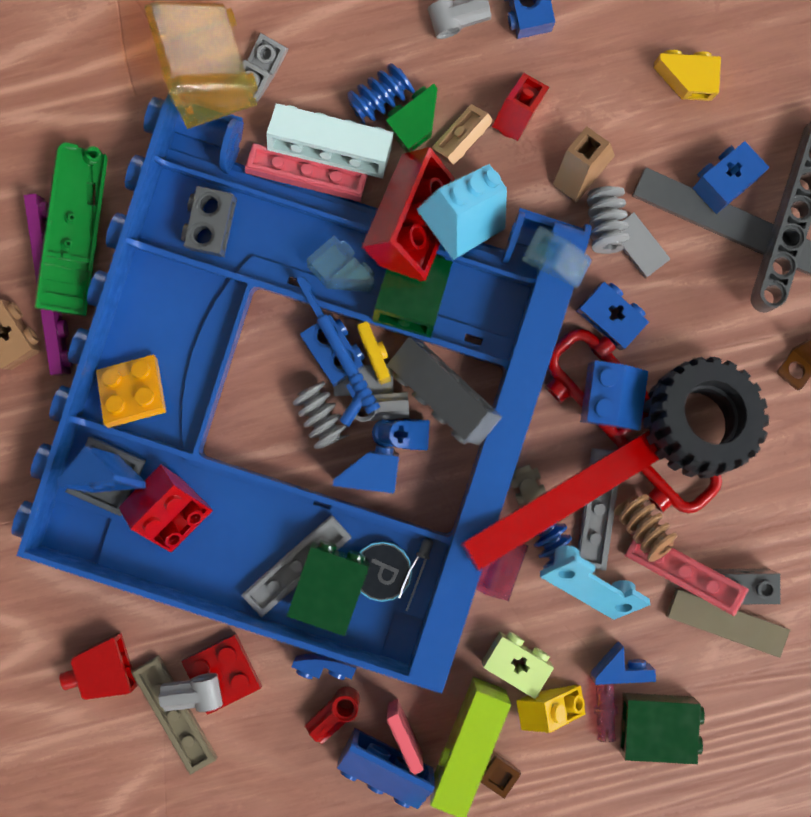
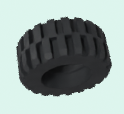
M703 357L693 358L689 362L685 361L661 377L648 393L651 399L647 400L644 404L643 411L648 413V416L643 419L644 429H649L650 435L646 437L649 445L654 443L658 449L655 452L660 460L666 458L669 461L667 466L674 471L682 468V474L685 476L693 477L698 475L699 478H710L739 468L748 463L750 458L757 455L760 451L759 444L764 443L767 437V431L763 430V428L769 425V415L764 413V409L768 408L766 399H761L758 393L761 391V388L757 382L753 384L749 380L751 375L744 369L738 371L736 369L737 364L729 360L721 364L722 360L718 357H709L706 360ZM689 393L703 394L711 398L721 409L725 420V432L719 444L708 443L700 439L689 427L685 417V402Z

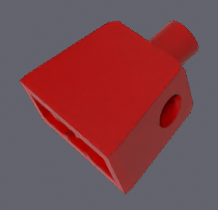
M121 632L71 658L72 670L60 673L59 676L63 690L66 691L78 687L84 700L129 694L138 686L131 673L133 669Z

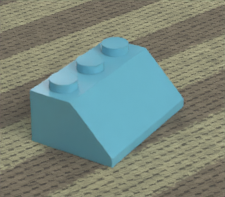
M488 164L440 188L417 211L454 260L506 228L507 187L501 181L500 175Z

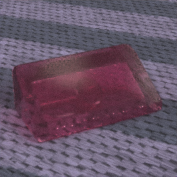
M523 543L484 567L476 590L487 596L509 601L529 545Z

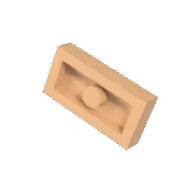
M471 104L431 149L437 156L454 165L464 156L472 144L484 134L485 130L494 120L489 113Z

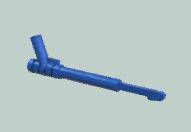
M299 276L297 282L318 317L317 322L349 378L348 381L350 383L346 387L353 399L339 420L344 425L350 426L362 406L366 408L365 411L369 414L380 408V405L376 402L375 396L371 394L370 387H367L366 380H363L362 373H359L328 315H324L310 290L312 288L311 284L304 276Z

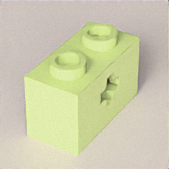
M500 631L482 660L483 668L536 699L554 669L549 661L550 656L537 647L533 651L523 645L525 641L516 634L509 632L506 635ZM523 657L524 666L518 664L515 667L513 659L520 660Z

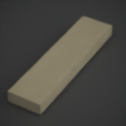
M678 588L674 591L666 614L668 618L779 658H781L790 633V629L741 611H737L736 615L732 616L704 599Z
M158 655L131 671L132 675L189 774L191 775L216 761L217 755L190 709L164 711L160 707L158 697L160 686L163 683L174 682L161 657Z

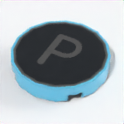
M378 541L362 548L359 553L366 556L365 560L370 561V565L360 593L370 600L379 602L390 601L399 597L401 587L411 567V561L405 550L397 544L387 541ZM411 570V572H410V574H409V576H408V579H407L406 584H405V586H404V588H403L402 594L405 592V590L407 589V587L410 585V581H411V577H412V570Z

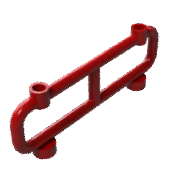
M576 329L567 333L555 344L548 370L554 378L545 387L559 403H563L571 396L582 408L584 392L559 366V357L576 341H584L601 361L621 364V362L612 354L616 347L609 338L603 336L599 340L596 335L588 330ZM647 391L645 394V402L651 399L649 398ZM643 411L642 422H643V419L648 416V413H645L644 411ZM598 425L618 448L629 442L626 437L633 431L631 429H617L616 427ZM651 465L641 471L655 487L647 494L649 496L648 500L652 504L654 503L656 508L662 513L671 505L680 512L687 514L695 513L704 508L718 494L722 485L721 475L710 477L709 486L693 501L687 502L674 491Z

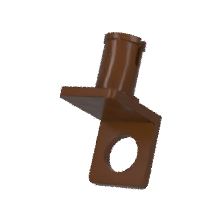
M811 339L794 347L777 370V374L798 391L805 386L811 377ZM791 363H797L801 366L803 375L800 379H796L790 374L789 366Z

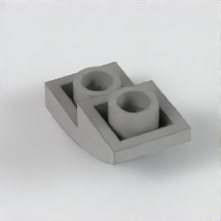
M260 33L248 60L244 59L231 87L258 102L273 80L289 48Z

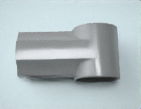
M439 0L427 8L437 39L449 38L458 34L462 28L491 20L488 0Z
M408 392L374 394L380 408L371 412L367 417H361L357 414L354 419L366 422L409 418Z
M216 673L198 675L186 681L163 683L160 686L158 697L160 707L164 711L196 708L197 712H207L220 708L223 705L218 674Z

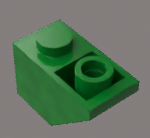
M435 84L429 88H426V86L419 88L411 96L412 101L404 107L402 104H399L387 115L389 118L386 120V128L394 132L393 137L406 153L415 151L432 137L438 90Z

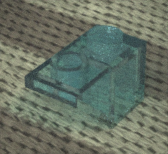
M540 226L521 259L575 288H578L592 261L591 258L571 242Z
M335 236L331 237L307 258V267L327 289L370 292L375 285V279L373 278L375 274L365 262L360 264L353 256L355 252L345 240L340 242Z

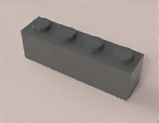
M409 336L387 364L395 372L393 377L402 385L411 387L414 390L412 396L421 404H428L433 409L431 412L432 416L442 424L447 423L453 429L451 434L463 444L470 442L480 445L502 418L495 409L424 342Z

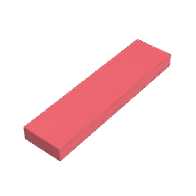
M255 143L252 144L245 165V174L361 202L368 178L366 174L269 151L267 146Z
M632 540L624 556L732 616L736 615L749 591L748 588L674 548L659 560L650 562L647 559L648 554L641 551V544H637Z

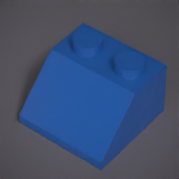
M596 360L588 363L580 422L641 431L649 371L624 364Z
M376 446L375 451L370 450L333 480V486L395 493L399 454H395L392 447Z

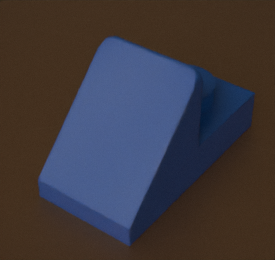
M617 642L593 668L591 679L595 685L656 682V670L650 663H646V660L632 659L628 661V664H625L624 646Z

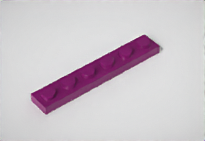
M28 194L23 196L37 283L48 202L37 194ZM40 309L50 375L62 376L71 374L70 367L73 366V363L68 360L69 349H67L66 337L69 336L67 322L63 320L61 312Z

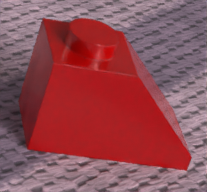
M523 73L507 96L492 127L499 130L503 136L518 141L549 87Z

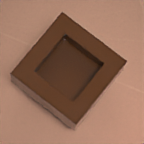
M495 754L486 767L480 783L505 799L520 777L521 772Z

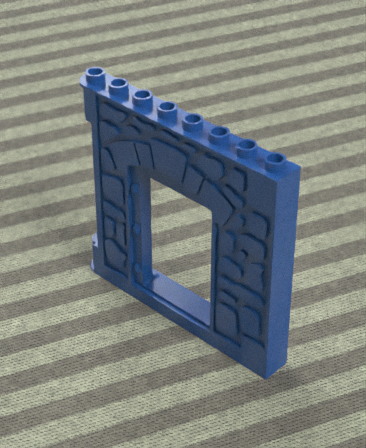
M172 90L165 100L153 97L147 107L144 118V131L153 134L146 157L134 155L126 172L125 188L134 192L127 215L117 212L108 227L106 245L109 248L115 249L109 271L98 270L93 276L88 289L87 303L97 307L90 330L79 328L69 348L68 360L71 363L77 364L78 367L71 388L63 385L60 386L51 403L49 417L51 420L59 422L52 445L43 443L38 448L31 465V477L41 481L34 502L24 501L20 505L12 524V535L22 538L16 556L442 694L482 573V569L476 571L461 543L499 520L587 249L592 226L584 224L581 228L520 208L512 225L505 250L481 243L453 260L440 243L436 254L453 262L431 338L372 321L374 308L386 268L379 266L363 249L362 245L378 208L353 200L245 174V165L236 163L240 150L239 144L243 134V118L183 99L182 93ZM197 186L232 193L237 198L225 258L188 250L184 247V241L181 240L183 226L185 223L189 224L191 212L188 211L189 197L191 193L195 194ZM208 201L204 206V212L206 214L214 213L218 208V201ZM205 229L199 233L198 242L200 244L210 241L212 237L211 230ZM299 276H304L311 284L312 288L310 290L323 310L360 322H368L370 325L403 336H410L419 341L496 365L502 369V378L492 406L502 418L479 446L453 529L449 533H442L205 455L203 451L255 291L265 290L310 305L301 287L288 284L290 277L297 280ZM465 335L483 339L481 346L464 341ZM154 354L158 359L166 413L107 428L103 424L96 370ZM92 436L146 460L140 474L144 481L160 465H163L181 477L213 511L170 553L131 530L123 515L118 516L66 493V488L57 486V480L83 450L88 437ZM331 514L352 536L348 542L338 549V551L347 554L349 550L360 552L362 548L371 543L387 541L395 543L404 549L412 566L417 558L416 552H419L423 539L430 538L433 540L430 558L426 560L408 611H406L424 562L422 557H419L412 568L410 585L401 595V598L397 597L394 600L379 602L370 600L360 593L345 636L287 617L296 588L262 618L241 596L245 590Z

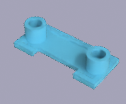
M561 546L555 549L554 565L540 571L542 579L613 620L650 605V599L636 591L633 582L619 580L610 585L591 574L595 572V565L580 557L579 550L572 546Z

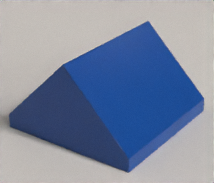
M85 446L59 477L57 486L88 493L142 489L146 488V482L118 454Z

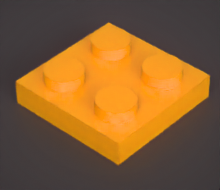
M154 354L96 370L103 424L107 428L166 413L158 359Z

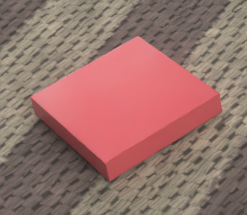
M393 700L388 703L387 722L411 773L415 775L424 770L423 752L399 700Z

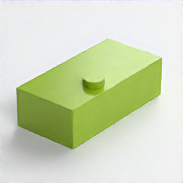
M476 677L472 678L434 773L435 788L430 794L431 807L456 817H467L511 707L506 689Z

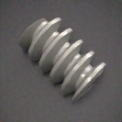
M604 186L588 192L587 204L590 207L588 215L591 218L589 225L592 226L590 236L593 240L591 246L592 250L596 253L610 254L619 252L625 248L622 243L630 239L628 233H621V231L629 227L628 222L619 221L627 217L625 210H618L626 205L625 199L619 198L625 194L624 188Z
M324 381L299 392V396L293 401L294 406H304L298 413L300 417L309 416L303 425L304 427H314L308 436L309 438H319V441L314 445L315 449L324 448L349 436H341L346 425L335 424L341 417L340 413L330 414V411L336 404L325 403V400L331 395L330 392L320 393L319 391L325 385Z

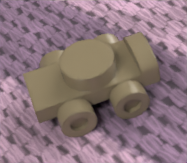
M530 464L516 468L511 480L512 488L519 487L520 493L515 494L518 505L527 504L546 492L544 485L538 486L536 480L541 479L538 469H531Z

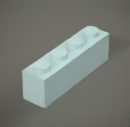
M276 103L266 133L267 150L383 179L392 148L394 132L387 131L381 127L358 124L352 120L330 117L320 112L313 113L301 110L292 105L285 106Z

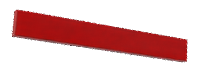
M647 430L462 542L461 545L476 571H480L660 460L655 454L658 450L654 443L649 445L646 438L650 435V431Z

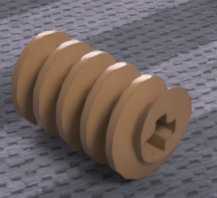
M647 494L639 497L633 496L619 504L614 509V514L620 516L619 521L623 525H627V532L634 534L633 540L637 544H641L640 549L643 553L648 554L647 559L650 562H654L665 556L673 548V541L678 535L676 532L666 534V531L671 526L669 523L658 524L663 515L658 513L652 516L651 513L655 510L656 506L654 503L647 506L644 505L649 499Z

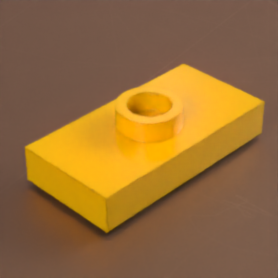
M368 322L358 324L359 336L378 383L383 385L391 382L390 374L384 362V359L388 358V354L383 342H376Z

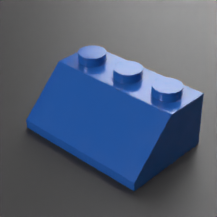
M354 728L338 759L337 769L341 770L340 773L344 777L352 781L359 779L367 783V787L377 794H383L384 792L394 797V801L405 808L412 806L419 809L435 788L433 767L423 763L424 770L413 775L400 750Z

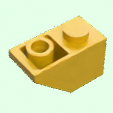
M667 50L660 53L654 62V69L681 99L711 101L719 93L720 56H712L710 52L704 51L696 52L693 55H685L679 50Z
M581 685L542 690L536 699L527 695L516 700L521 730L551 733L586 714Z

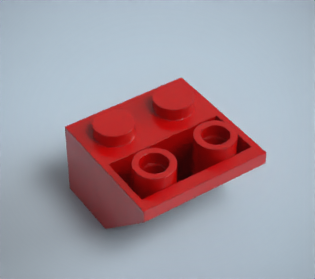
M160 465L145 480L146 488L136 489L118 508L131 530L172 553L213 510L181 477Z

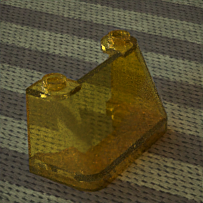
M154 1L144 5L166 85L187 129L257 105L253 92L259 91L253 72L247 74L233 35L232 27L237 26V22L231 7L226 9L223 3Z

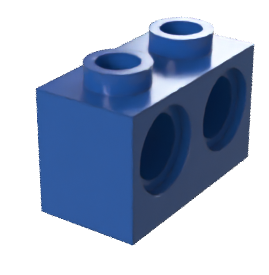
M328 315L358 371L364 368L362 360L365 359V356L356 343L351 346L345 336L349 333L340 319L334 321L332 316ZM317 322L300 333V336L332 386L335 387L346 380L348 376L344 369H338L334 365L337 356L331 345L322 344L318 341V336L323 331Z

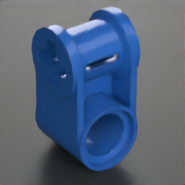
M379 420L373 427L372 438L377 445L383 447L428 450L430 420Z

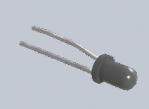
M430 538L423 539L419 552H416L417 558L410 567L398 598H401L403 588L412 568L419 557L424 558L406 611L409 609L426 560L430 558L429 555L433 547V540Z

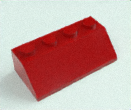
M430 147L401 155L362 245L363 249L379 266L419 281L427 279L440 246V241L417 209L440 188L456 181Z

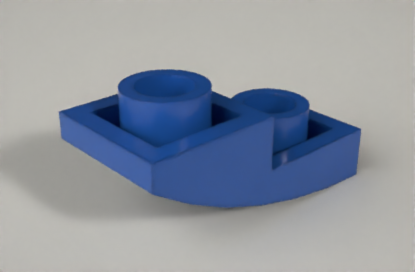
M318 653L296 655L292 664V668L297 669L296 673L307 679H313V677L319 679L324 668L328 669V673L335 678L344 680L347 677L352 679L357 668L355 665Z

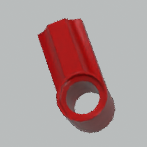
M353 687L340 688L335 696L305 723L304 727L315 742L323 744L346 722L355 719L361 701L360 694ZM347 699L354 706L350 709H345L340 706L339 701Z

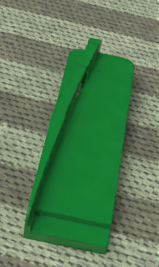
M62 143L56 149L34 308L79 315L81 317L86 316L88 306L87 294L92 277L108 162L107 155L105 153L102 154L101 150L95 146H89L84 149L76 144ZM94 183H95V205H93V184H94Z

